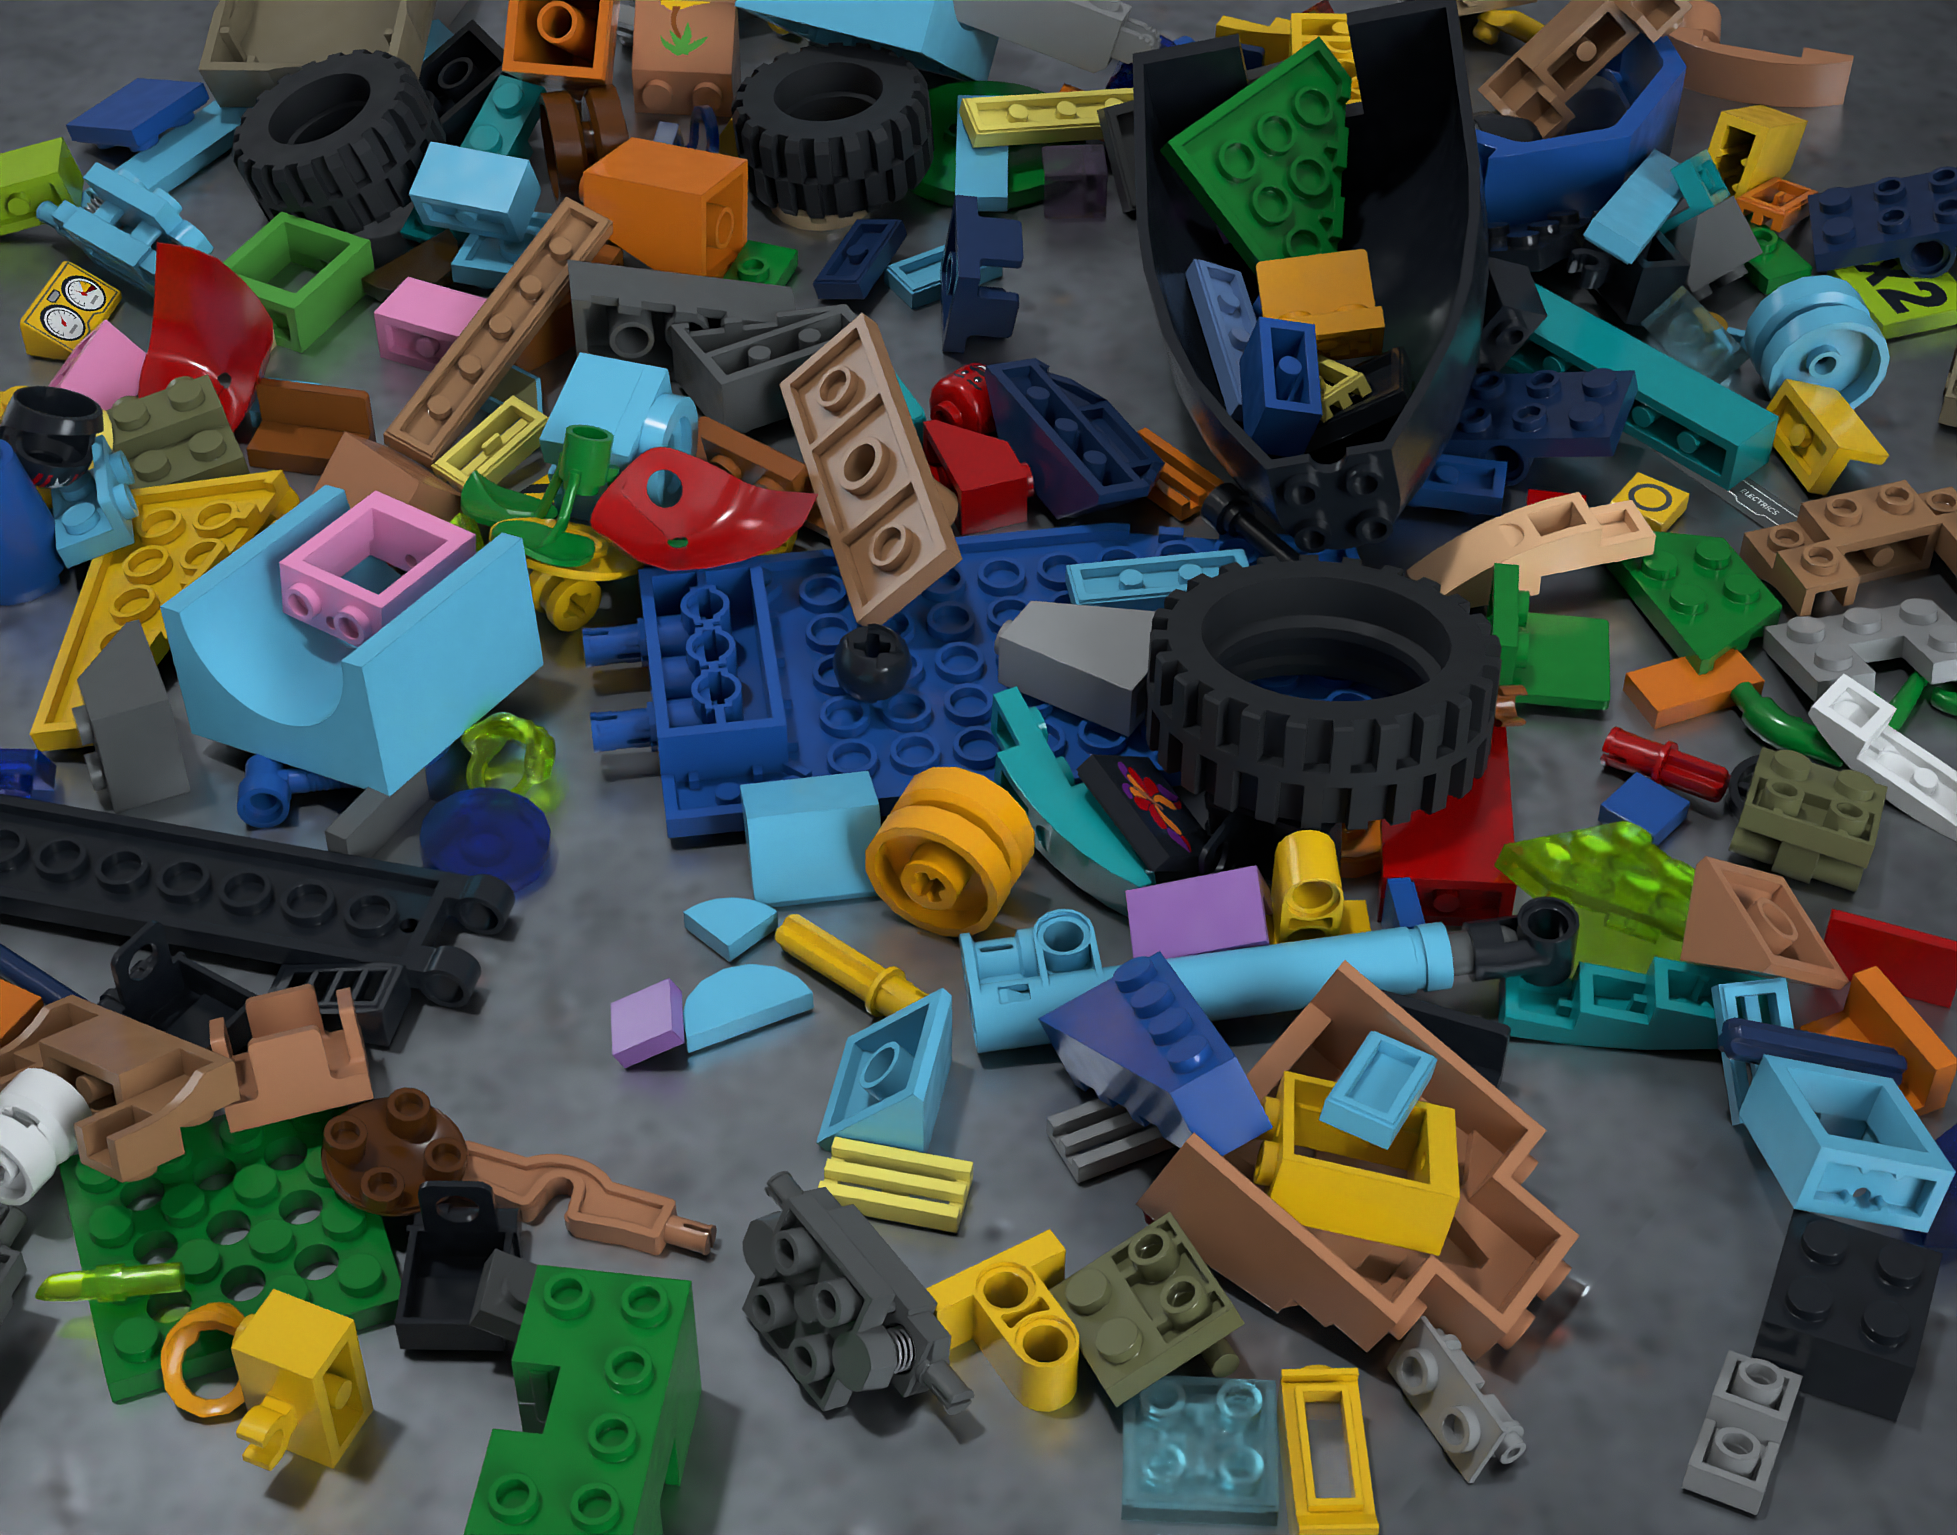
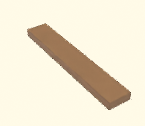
M565 197L384 432V445L433 471L431 465L451 448L569 292L570 281L567 260L591 262L612 235L613 221Z

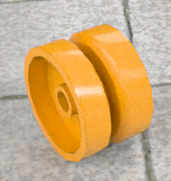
M932 767L914 775L891 813L865 850V871L879 897L894 913L911 924L941 936L959 937V934L969 932L972 936L987 930L1009 896L1011 888L1021 876L1034 854L1035 832L1026 811L1008 791L983 775L959 767Z

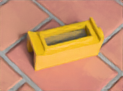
M1309 1365L1301 1369H1281L1276 1420L1289 1535L1379 1534V1523L1375 1513L1358 1386V1368H1331L1326 1365Z

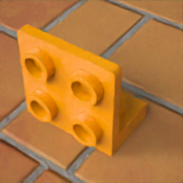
M1356 249L1257 263L1256 276L1262 317L1315 324L1317 354H1321L1334 361L1382 354L1385 331L1382 306L1375 307L1366 250Z

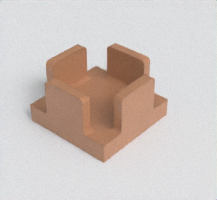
M311 984L248 998L245 1002V1008L253 1039L248 1042V1052L233 1055L224 1017L209 1020L212 1051L234 1060L241 1100L224 1107L230 1133L374 1098L366 1048L350 987L336 990L343 1029L334 1032H328L324 1028L315 988Z

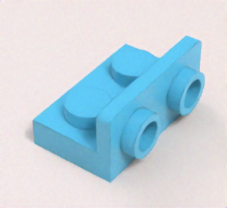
M103 435L95 437V443L92 445L94 468L87 470L83 476L68 486L51 489L56 549L67 568L135 543L132 518L138 517L139 511L134 496L128 485L135 483L134 475L124 453L121 450L113 453Z

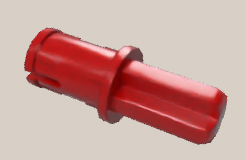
M1616 726L1611 729L1602 747V752L1605 753L1600 757L1601 764L1605 766H1611L1632 774L1638 772L1663 787L1666 785L1713 803L1722 800L1729 786L1731 776L1723 766L1678 751V744L1668 741L1664 745L1642 738Z

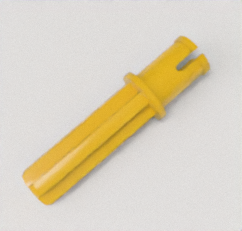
M799 914L788 915L775 932V940L780 944L782 950L865 1001L866 1011L875 1017L883 1015L888 1017L929 995L907 981L905 972L898 967H882Z

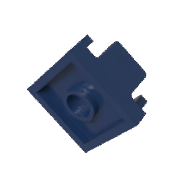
M955 195L940 267L942 351L964 353L967 338L971 335L1011 337L1020 305L1018 293L1006 292L1005 289L999 287L979 286L981 266L1014 269L1022 267L1024 259L1022 223L1013 219L979 216L978 202L975 196Z

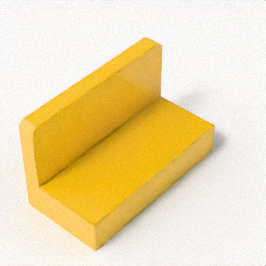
M1785 379L1766 410L1779 416L1773 442L1774 448L1809 493L1826 496L1850 459L1883 465L1889 456L1840 392L1834 388Z

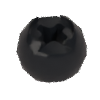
M876 623L858 627L844 635L835 649L832 660L839 686L853 698L870 704L886 700L902 691L912 669L911 655L905 639L892 629Z

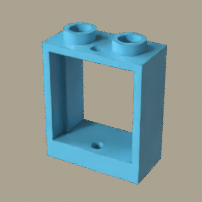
M1763 1054L1738 1114L1793 1208L1928 1233L1956 1171L1893 1078ZM1867 1188L1863 1195L1859 1197L1853 1196L1857 1189Z

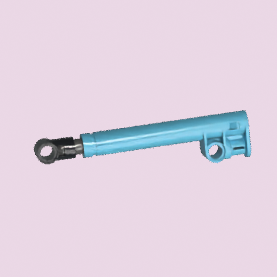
M1537 897L1522 905L1518 915L1467 921L1463 923L1462 931L1447 933L1442 922L1415 925L1414 929H1408L1405 926L1168 958L1166 960L1212 1022L1304 1009L1344 960L1379 989L1400 995L1415 994L1417 990L1421 989L1424 992L1451 989L1454 976L1468 975L1472 982L1520 976L1527 983L1536 986H1555L1568 979L1573 971L1580 924L1578 913L1566 901L1555 897ZM1072 909L1053 910L1040 917L1034 927L1017 929L1015 936L974 942L970 932L959 934L964 983L977 1054L1051 1044L1038 1018L1113 977L1114 972L1121 965L1102 967L1094 927L1090 919L1084 914Z

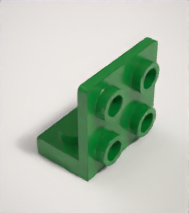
M1494 563L1486 619L1491 624L1490 635H1496L1502 647L1499 686L1523 685L1528 694L1516 696L1515 703L1607 710L1610 703L1609 622L1606 619L1528 612L1530 593L1529 591L1519 590V565Z

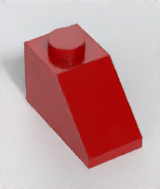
M938 420L923 422V451L933 478L957 496L958 512L954 524L961 536L1027 522V497L1034 495L1033 476L1026 462H1019L1007 441Z

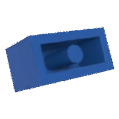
M1259 317L1239 361L1244 431L1266 454L1285 457L1303 455L1323 415L1315 324Z

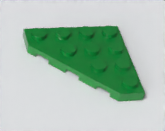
M1320 37L1314 39L1169 140L1160 150L1255 276L1258 262L1337 252L1338 242L1342 239L1345 198L1341 197L1342 172L1347 168L1349 128L1345 127L1346 103L1351 99L1352 78Z

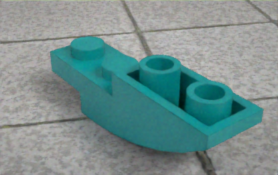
M500 74L460 147L530 160L534 151L528 139L540 119L539 95L540 93H547L546 89L543 86ZM414 207L400 233L403 238L424 243L446 229L424 225ZM450 230L456 238L458 245L470 234Z
M1017 686L993 694L990 730L1002 750L996 753L994 783L1008 791L1026 811L1035 832L1034 846L1041 854L1079 888L1104 905L1128 917L1125 891L1155 885L1154 872L1148 869L1084 783L1075 785L1073 773L1066 759L1062 756L1055 758L1047 743L1048 731L1039 709L1035 706L1028 708Z

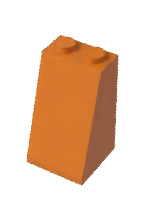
M509 0L502 71L525 82L543 86L547 92L567 90L573 99L577 101L582 100L587 87L612 84L620 0Z

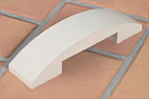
M1843 673L1816 701L1808 713L1818 731L1852 770L1864 773L1871 777L1875 783L1888 787L1886 800L1925 826L1957 841V771L1890 727L1888 724L1897 708Z

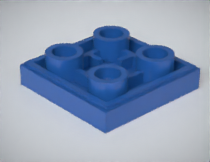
M137 78L66 124L72 141L96 144L99 149L124 146L129 147L131 152H140L155 146L159 142L158 135L168 128L180 127L191 122L195 118L194 111L206 104L210 98L204 83Z

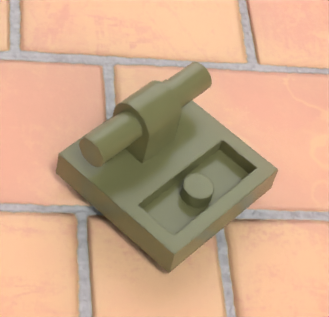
M1762 747L1738 826L1735 828L1728 851L1772 865L1770 872L1807 884L1813 878L1856 892L1863 870L1867 868L1875 847L1888 787L1875 783L1871 777L1858 771H1837L1812 763L1809 758L1796 751H1774Z
M1171 1212L1157 1219L1049 1290L1074 1323L1079 1333V1348L1116 1407L1199 1353L1213 1375L1219 1378L1231 1375L1239 1366V1357L1225 1336L1245 1323Z

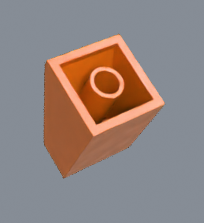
M631 137L583 172L579 184V198L585 207L613 221V233L608 240L653 270L723 278L747 242L748 159Z

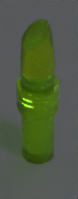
M182 1262L126 1266L125 1263L97 1265L96 1269L56 1273L50 1275L40 1285L35 1299L59 1302L97 1299L99 1303L127 1301L129 1296L183 1292L185 1287L184 1267Z

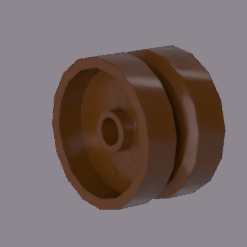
M613 83L586 88L581 100L582 122L580 121L576 102L567 90L540 93L539 115L543 147L551 189L557 207L565 197L584 206V203L579 198V184L583 172L629 139L620 99Z

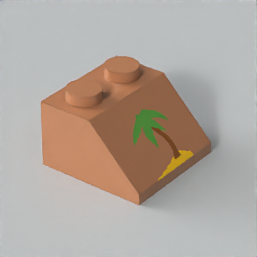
M635 0L631 69L635 113L732 117V101L742 84L736 0Z

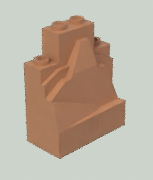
M1344 960L1310 1003L1246 1076L1260 1103L1264 1096L1276 1098L1284 1070L1337 1082L1370 1031L1379 1032L1437 1058L1432 1078L1418 1101L1455 1109L1460 1200L1440 1256L1301 1225L1264 1193L1265 1186L1254 1184L1255 1164L1262 1140L1255 1138L1221 1156L1194 1132L1138 1200L1136 1205L1154 1221L1171 1212L1207 1265L1277 1313L1282 1308L1300 1305L1324 1327L1336 1325L1366 1352L1388 1332L1399 1341L1421 1316H1426L1435 1329L1440 1328L1446 1335L1453 1334L1457 1336L1462 1344V1351L1474 1362L1481 1358L1496 1343L1507 1351L1519 1340L1534 1321L1536 1316L1527 1310L1526 1307L1535 1295L1542 1301H1545L1569 1274L1572 1267L1563 1258L1580 1236L1521 1186L1539 1163L1529 1153L1547 1130ZM1294 1145V1154L1407 1179V1170Z

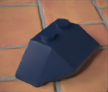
M1037 358L986 365L984 376L998 439L1007 441L1020 463L1026 462L1033 476L1034 492L1057 519L1074 518L1083 514L1109 510L1148 496L1162 475L1165 463L1107 399L1073 379L1050 373V366Z

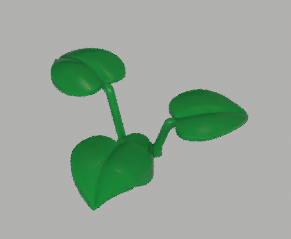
M590 425L568 426L565 432L563 450L559 454L558 466L542 500L496 485L478 473L477 470H474L462 489L460 499L462 513L471 521L490 527L497 522L513 518L557 519V523L553 528L522 520L500 522L492 529L491 541L501 533L521 537L523 539L525 556H529L542 563L559 567H578L587 564L594 557V541L585 536L565 531L568 527L576 495L595 496L598 494L600 486L607 483V487H609L619 475L620 467L609 465L614 435L605 429ZM563 482L565 493L558 516V509L552 503ZM684 537L682 539L674 538L672 541L669 539L668 544L674 548L685 547L688 541Z

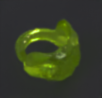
M498 712L470 726L464 731L461 738L463 746L472 754L467 766V785L471 794L485 805L494 807L512 805L523 798L533 784H539L547 780L551 775L556 759L555 739L548 734L544 727L536 726L532 720L519 718L508 712ZM509 740L526 750L524 757L525 771L522 779L514 788L504 793H493L487 789L484 782L485 770L491 759L500 752L506 741Z

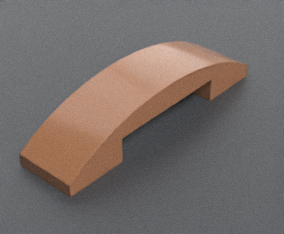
M1681 26L1667 35L1687 66L1683 87L1721 99L1775 107H1822L1839 105L1844 102L1854 58L1853 55L1804 47L1802 56L1795 57L1702 41L1704 30Z

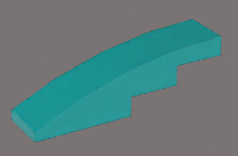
M1655 956L1646 974L1579 961L1572 979L1568 978L1563 983L1551 987H1541L1527 983L1520 976L1500 979L1498 1023L1508 1025L1511 1028L1510 1036L1566 1045L1636 1050L1718 1049V1030L1711 987L1718 984L1770 978ZM1758 995L1762 1023L1771 1024L1767 995ZM1736 997L1738 1018L1743 1019L1740 997Z

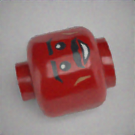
M980 363L966 364L940 379L932 387L929 397L931 420H938L987 436L995 433L997 430L984 376L986 365Z

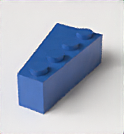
M1160 951L1150 957L1141 956L1125 962L1114 972L1113 977L1038 1018L1075 1086L1084 1091L1093 1088L1100 1101L1112 1108L1118 1104L1122 1105L1128 1110L1132 1120L1144 1127L1150 1123L1156 1125L1163 1138L1179 1148L1195 1132L1221 1156H1224L1273 1128L1237 1057Z

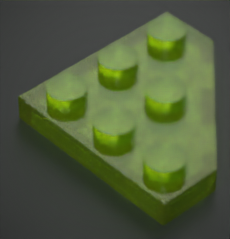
M1619 821L1504 844L1494 865L1533 899L1537 897H1555L1581 909L1606 914L1604 918L1605 927L1656 944L1660 935L1679 942L1684 940L1695 869L1683 861L1672 859L1652 843V837L1645 829L1634 823Z

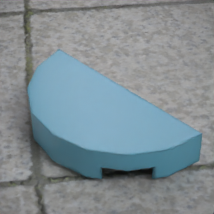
M745 964L722 969L702 980L686 999L683 1010V1024L687 1051L690 1053L814 1008L813 992L798 976L776 966Z

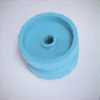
M1828 275L1802 277L1784 284L1759 303L1747 322L1744 336L1747 353L1757 374L1762 377L1764 387L1771 400L1784 380L1791 379L1834 388L1840 392L1854 410L1873 395L1886 376L1890 361L1886 340L1877 324L1871 319L1869 310L1860 294L1845 280Z

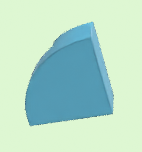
M718 898L699 903L683 912L685 928L729 962L778 928V911L764 903L751 899Z

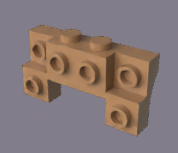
M1571 0L1477 90L1499 114L1532 121L1537 126L1543 139L1560 137L1565 133L1567 124L1576 117L1565 105L1574 94L1580 91L1606 64L1621 53L1639 33H1642L1651 42L1655 43L1660 37H1665L1674 32L1682 23L1683 15L1693 6L1688 0Z
M1906 480L1803 502L1800 506L1797 521L1745 532L1739 556L1758 578L1769 582L1781 593L1799 617L1811 614L1816 593L1831 591L1842 606L1852 605L1855 600L1858 584L1927 569L1930 567L1934 550L1957 577V492L1951 486L1917 494Z
M75 995L67 996L43 1006L31 1024L17 1038L0 1049V1092L25 1069L41 1068L57 1074L70 1083L83 1096L92 1111V1116L73 1124L80 1161L82 1164L122 1183L145 1179L153 1175L159 1165L185 1154L180 1127H192L203 1124L214 1116L215 1111L241 1100L234 1060Z

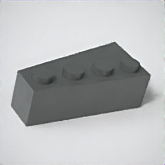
M567 260L577 357L582 352L667 368L670 382H676L674 379L671 339L672 324L688 323L690 331L724 328L723 318L741 316L742 325L774 322L776 321V312L796 310L793 289L788 286Z

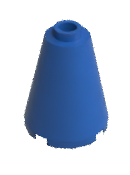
M0 439V606H11L33 601L53 591L60 584L59 574L64 569L65 564L56 549L55 519L12 446Z

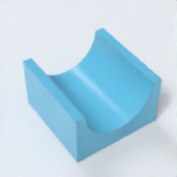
M736 0L735 7L810 42L828 46V43L843 42L844 46H855L856 43L870 44L872 49L875 50L883 47L893 51L898 58L901 56L905 57L917 69L964 81H988L999 40L998 36L958 22L953 0Z
M324 485L161 605L160 609L192 734L250 753L259 754L266 758L365 790L369 787L391 796L544 665L523 539L501 533L362 645L356 647L283 613L279 562L350 510L344 489ZM369 555L341 578L379 595L402 576L386 562Z

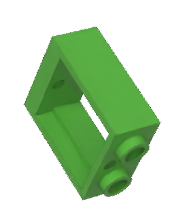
M282 211L223 262L242 278L265 307L273 320L276 345L299 353H303L366 295L361 278L375 271L370 240ZM290 262L320 271L297 293L266 284Z

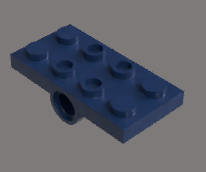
M1940 167L1929 173L1903 178L1887 177L1876 183L1850 188L1834 187L1822 193L1808 195L1817 272L1900 258L1901 266L1908 275L1932 279L1946 273L1954 264L1956 258L1955 247H1957V167Z
M1598 368L1589 372L1540 370L1534 373L1502 374L1496 371H1488L1475 375L1459 422L1442 454L1508 462L1505 486L1516 485L1523 481L1530 470L1534 458L1612 457L1638 391L1635 370L1613 371L1608 368Z

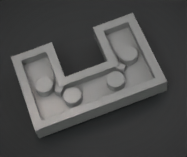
M1912 598L1896 606L1877 609L1856 607L1840 615L1821 618L1800 616L1790 619L1788 623L1764 627L1762 644L1764 651L1815 703L1843 673L1874 693L1876 672L1867 663L1903 657L1931 685L1957 680V622L1932 600Z

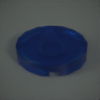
M478 787L455 792L433 806L422 821L419 838L420 856L425 868L468 876L476 874L492 875L503 880L516 893L535 882L543 872L544 862L550 854L551 829L544 812L527 797L506 789Z

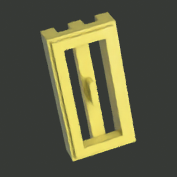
M1317 354L1323 413L1320 421L1325 422L1333 417L1329 408L1330 405L1344 410L1353 404L1348 395L1352 392L1363 398L1371 393L1372 390L1364 374L1321 354ZM1324 379L1331 383H1334L1335 385L1330 386L1326 384Z
M512 395L431 465L433 472L442 481H449L450 486L460 493L474 470H477L478 473L489 481L498 484L540 447L539 438L549 417Z
M834 1137L831 1146L832 1157L831 1159L827 1158L824 1167V1181L820 1180L818 1188L826 1187L841 1206L854 1204L863 1216L953 1233L958 1232L973 1180V1162ZM841 1181L874 1188H880L882 1189V1192L841 1184ZM910 1194L949 1201V1204L912 1198Z

